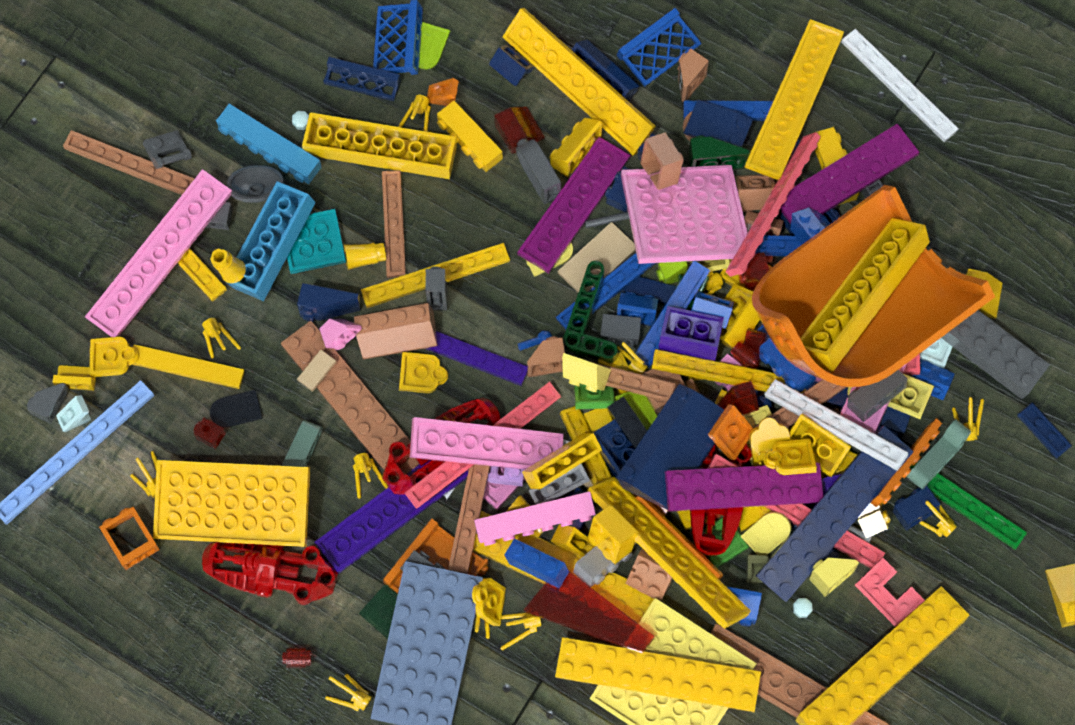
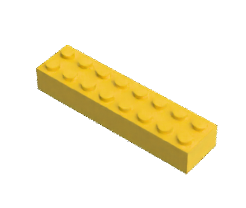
M310 112L302 148L314 157L450 179L457 141L455 136Z

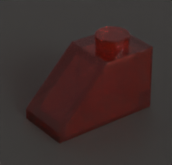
M751 381L732 386L717 405L724 410L728 404L734 405L742 415L759 410L756 393Z

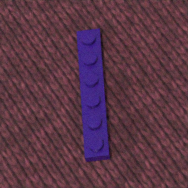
M437 331L438 346L424 348L519 386L523 385L527 375V366Z

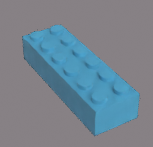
M278 181L276 182L236 257L244 262L246 272L240 281L228 283L232 288L261 301L265 300L316 203L309 194Z

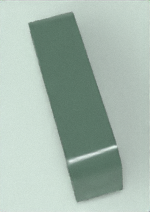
M955 419L942 438L910 471L907 478L923 490L960 450L972 431Z
M303 420L282 466L306 467L321 436L323 427Z

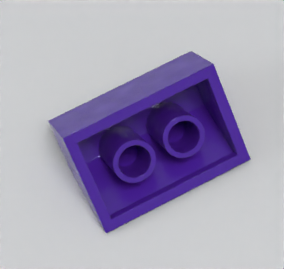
M667 306L658 350L715 361L724 317Z

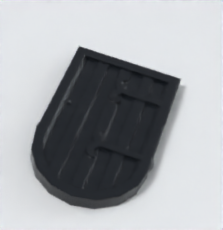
M256 390L216 400L210 408L212 422L219 427L228 428L261 420L262 415Z

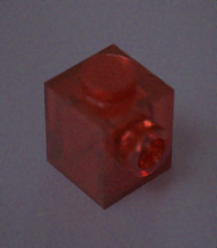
M203 418L201 422L198 421L193 430L197 440L215 450L226 435L224 428L206 418Z

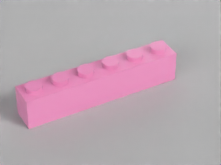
M585 492L476 519L474 523L479 543L484 542V546L495 544V539L503 538L504 541L515 539V534L522 533L523 536L534 534L536 529L541 528L542 532L554 529L553 525L561 523V527L572 525V520L580 519V522L592 520L591 516L596 514L590 492Z

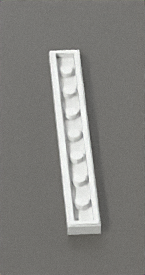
M856 29L842 39L841 43L943 142L947 141L958 131V128Z
M776 379L764 394L769 400L798 416L803 413L841 440L897 471L908 456V452Z

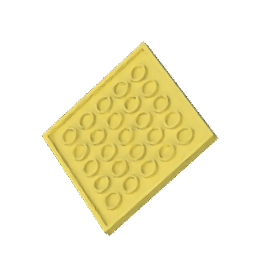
M656 598L623 646V648L748 670H753L757 664ZM600 685L597 686L590 697V700L628 725H718L728 710L726 707Z

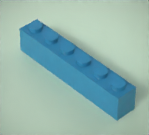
M228 104L216 120L218 130L222 134H229L238 144H245L251 152L261 154L267 162L277 164L283 172L293 174L294 178L301 183L304 181L310 184L322 168L318 158L231 104Z

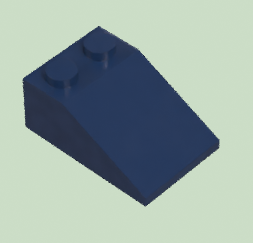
M697 100L683 134L692 138L695 136L712 137L742 147L753 120L736 111Z
M302 283L297 306L300 316L306 321H321L361 311L359 294Z
M613 420L595 431L594 435L602 448V451H600L611 472L617 477L635 449L616 421Z

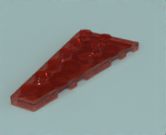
M570 571L560 588L546 582L523 610L525 613L639 653H643L655 639L654 635Z

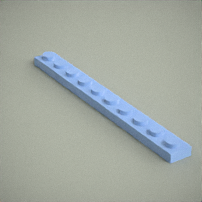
M140 380L1 501L0 518L6 525L153 398L154 394Z

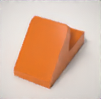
M451 78L429 85L427 98L430 100L429 103L447 106L452 101H455L459 81Z

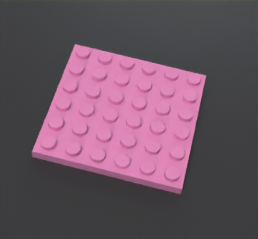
M732 165L681 167L678 184L657 190L650 179L651 175H648L644 169L621 170V180L639 264L733 259L748 232Z

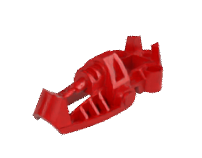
M480 398L456 406L441 414L435 420L471 423L477 418L479 420L486 418L489 422L486 425L492 426L500 420V414L492 401L487 398ZM472 411L474 412V414L469 418H464ZM394 442L389 447V457L382 479L394 494L404 495L406 491L416 485L418 480L425 478L445 461L431 460L428 462V459L415 458L420 466H424L408 477L407 474L404 475L399 467L410 456L411 443L405 446L402 442ZM397 449L403 451L400 456H395L393 452ZM392 476L399 477V480L397 482L393 483L389 481L390 477Z
M747 443L740 452L744 456V460L737 456L735 460L728 461L738 467H743L752 457ZM715 445L701 464L700 469L708 468L712 460V453L715 451ZM743 507L690 510L692 534L696 548L706 555H720L724 553L737 531ZM723 516L722 540H718L712 534V529L715 526V519ZM704 517H706L707 534L704 533L702 536Z
M213 542L205 548L202 556L203 571L221 583L265 598L272 596L273 589L283 590L293 594L296 602L300 605H307L312 601L320 600L334 593L338 576L335 569L321 556L319 549L315 546H308L303 550L302 554L283 551L284 546ZM222 550L231 551V552H236V553H241V554H244V555H238V554H235L234 556L225 555V552L222 551ZM310 553L317 554L315 560H308L307 556ZM224 560L233 561L234 564L242 565L243 573L216 569L217 563H223ZM282 563L296 566L300 564L307 566V568L316 569L315 582L313 581L312 584L279 578V576L297 579L299 575V568L282 565ZM324 576L332 577L329 583H323L322 578ZM301 591L308 592L306 598H299L298 594Z

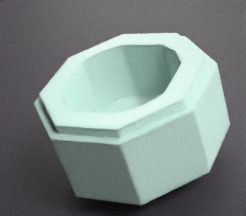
M297 111L292 115L293 126L297 130H305L309 115L305 111Z
M798 598L793 604V613L799 618H807L812 612V603L807 598Z

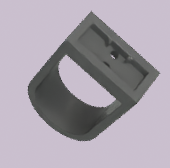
M527 139L520 140L517 143L518 147L515 148L517 157L545 205L555 200L559 192H561V181L538 143L534 139L527 141Z

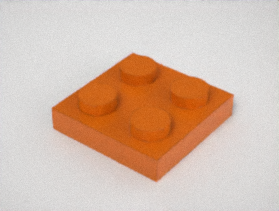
M728 404L708 433V436L729 460H735L749 440V434L754 428L734 405Z

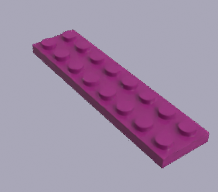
M896 124L789 191L787 200L781 205L780 210L790 224L792 213L808 207L824 214L919 155V151L900 126Z
M599 137L520 247L517 255L549 274L601 201L608 187L613 184L616 173L618 171L621 172L627 164L630 155Z
M816 463V473L792 475L779 474L775 469L768 468L767 466L666 471L668 512L817 503L823 497L820 463Z

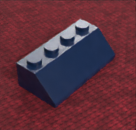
M590 41L576 42L572 48V51L627 101L632 99L640 86Z

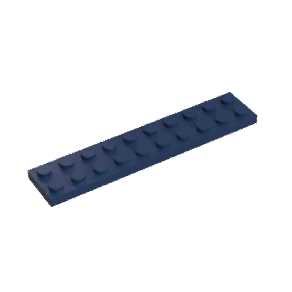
M882 426L876 433L877 436L908 452V456L903 464L914 452L885 426ZM861 451L755 576L784 602H787L814 570L813 566L828 554L897 470Z

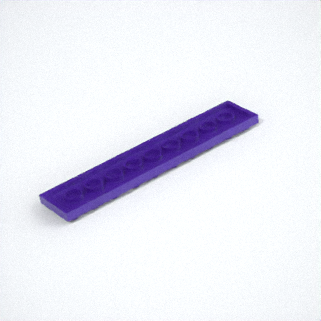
M419 464L417 467H415L413 470L407 473L408 477L420 468H422L424 465L420 466ZM469 469L417 509L405 494H394L390 488H387L314 543L337 574H339L466 480Z

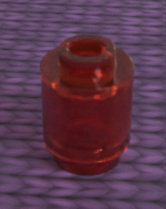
M740 341L730 352L733 355L732 358L747 368L749 366L753 368L759 360L757 358L759 353L746 343H741Z
M286 648V652L282 653L283 664H286L287 668H306V666H311V650H306V648Z

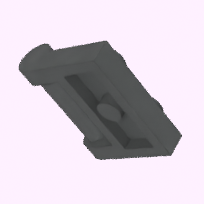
M178 130L143 141V145L156 169L183 159L186 161L192 157ZM176 151H180V153L173 154V155H170V156H167V157H163V158H160V157H159V156H163V155H166V154H170V153H173V152H176Z

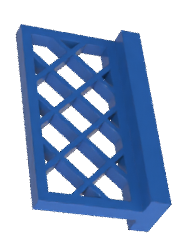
M410 0V4L378 6L373 68L378 69L379 63L385 59L389 64L385 68H379L380 70L392 73L410 72L411 75L418 74L423 7L418 0ZM403 10H408V15L402 19L399 14ZM391 11L393 14L385 21L382 18L383 12ZM397 17L400 22L393 28L389 23ZM405 25L407 26V31L401 36L397 31ZM388 26L391 31L383 37L381 31ZM396 34L399 39L391 44L388 39ZM404 41L406 47L399 52L396 47ZM386 42L390 47L384 53H381L380 47ZM395 50L398 55L390 61L387 56ZM403 58L405 60L404 67H396L394 64Z
M676 8L618 50L616 56L620 61L623 60L644 87L678 63L683 50H686L685 53L687 54L690 49L695 50L702 44L680 18V13ZM678 22L682 27V33L672 32V26ZM661 34L669 35L668 44L658 43V36ZM671 36L681 37V45L670 44ZM684 38L692 39L695 44L692 47L683 46ZM646 45L654 46V54L644 53V47ZM657 46L666 47L667 55H656ZM670 48L680 49V54L677 58L669 57ZM633 55L640 56V65L632 64L629 58ZM643 57L653 58L652 67L642 65ZM656 59L666 60L665 67H655ZM642 69L652 70V75L649 79L645 80L641 75Z

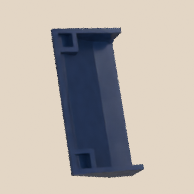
M679 384L616 477L622 488L668 510L665 472L699 469L715 445L708 436V433L724 409L695 390Z

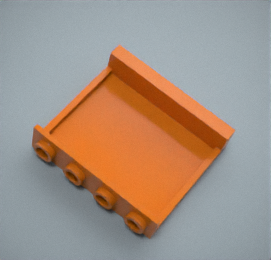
M431 519L383 579L384 584L398 594L403 573L400 568L414 550L418 553L422 550L430 556L428 561L432 564L437 562L448 570L454 537L439 527L438 522ZM472 552L468 574L483 577L489 569L487 567L488 560H484Z

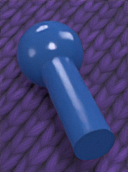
M541 331L537 337L518 343V348L521 351L541 344L543 340L552 337V335L548 331Z

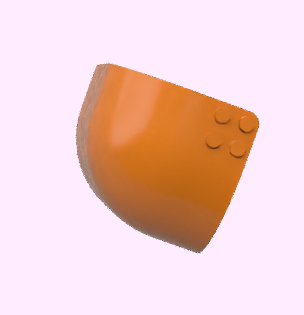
M884 185L774 265L757 284L752 295V304L775 347L791 364L812 376L836 385L861 387L877 383L895 373L995 298V295L988 281L962 274L951 267H944L941 264L942 260L932 249L928 251L925 248L836 369L831 372L817 365L810 357L800 338L889 221L895 218L912 222L896 188Z

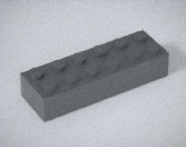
M979 310L941 337L1020 399H1023L1030 393L1050 366L1045 360Z

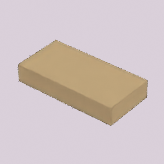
M320 350L297 378V381L313 392L336 364V360Z

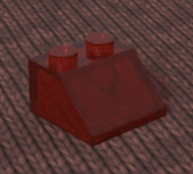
M510 107L494 115V124L511 154L516 153L517 143L522 139H527V141L534 139L536 142L544 139L543 133L527 107Z
M764 252L755 254L749 261L747 270L741 275L738 274L739 283L743 284L744 288L753 292L759 281L769 271Z

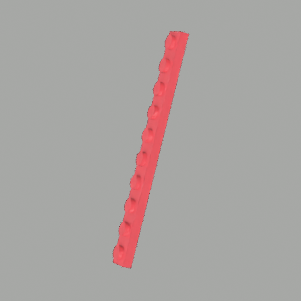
M816 132L804 136L796 148L781 178L777 181L725 271L730 277L737 274L741 275L747 270L749 261L755 256L757 247L763 242L765 233L771 228V223L779 214L781 205L787 200L789 191L794 188V183L802 174L804 165L810 160L812 151L817 148L820 136Z
M548 382L492 426L521 429L561 398L553 385ZM445 461L406 491L405 495L417 509L474 464Z
M715 454L707 469L738 466ZM803 504L764 506L773 512L782 513L790 522L797 526L811 511L810 508ZM846 531L834 545V548L870 569L885 554V552L849 531Z

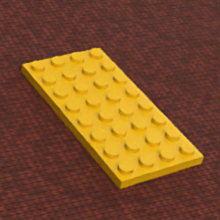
M157 460L153 539L306 547L310 467Z

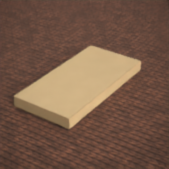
M611 222L560 268L558 274L573 289L579 292L587 266L591 261H599L603 264L605 278L636 252L635 244ZM593 269L591 271V273L594 275H597L601 272L599 269ZM588 286L585 290L588 292L593 286Z

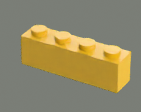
M452 101L437 113L438 126L443 131L446 130L449 136L456 137V141L461 145L464 154L470 155L474 159V164L479 169L482 168L487 172L503 159V151L455 101Z
M834 127L816 132L820 139L815 153L823 170L847 155L845 149H842L840 134L836 133ZM859 192L839 205L857 200Z
M583 433L522 471V474L530 489H541L602 451V448L594 433Z

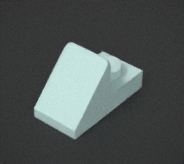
M82 395L75 396L56 415L63 432L72 430L91 420L89 410Z

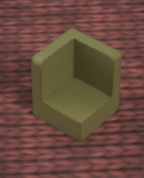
M748 555L746 583H763L755 575L768 561V556Z

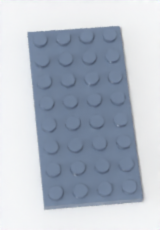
M405 561L371 719L397 725H452L476 615V604L472 599V590L475 585H479L483 577Z

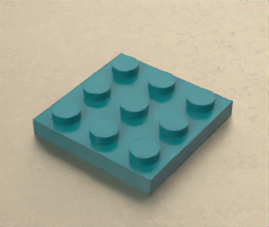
M335 209L309 214L287 256L290 274L346 263Z

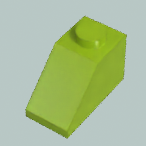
M686 261L659 263L658 270H656L659 281L669 285L678 282V275L681 274L683 277L687 271L688 264Z

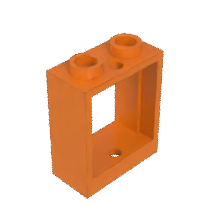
M134 507L123 509L119 513L120 515L105 520L102 526L99 527L125 570L160 550ZM134 517L148 542L122 556L108 532Z

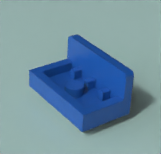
M920 359V375H912L911 377L933 385L934 388L931 396L944 400L955 374Z

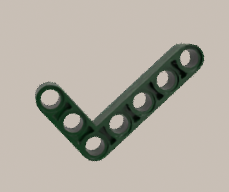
M591 261L587 266L564 334V346L571 353L613 363L618 358V349L615 343L585 334L605 274L604 266L601 262ZM593 269H599L601 271L597 275L591 273ZM588 286H593L595 290L592 292H587L585 288ZM583 303L589 305V307L585 310L579 308V306ZM576 321L583 322L581 327H575L573 324ZM571 338L577 340V343L574 345H570L567 342ZM594 344L596 347L594 350H587L586 346ZM607 349H611L614 351V354L607 356L604 352Z

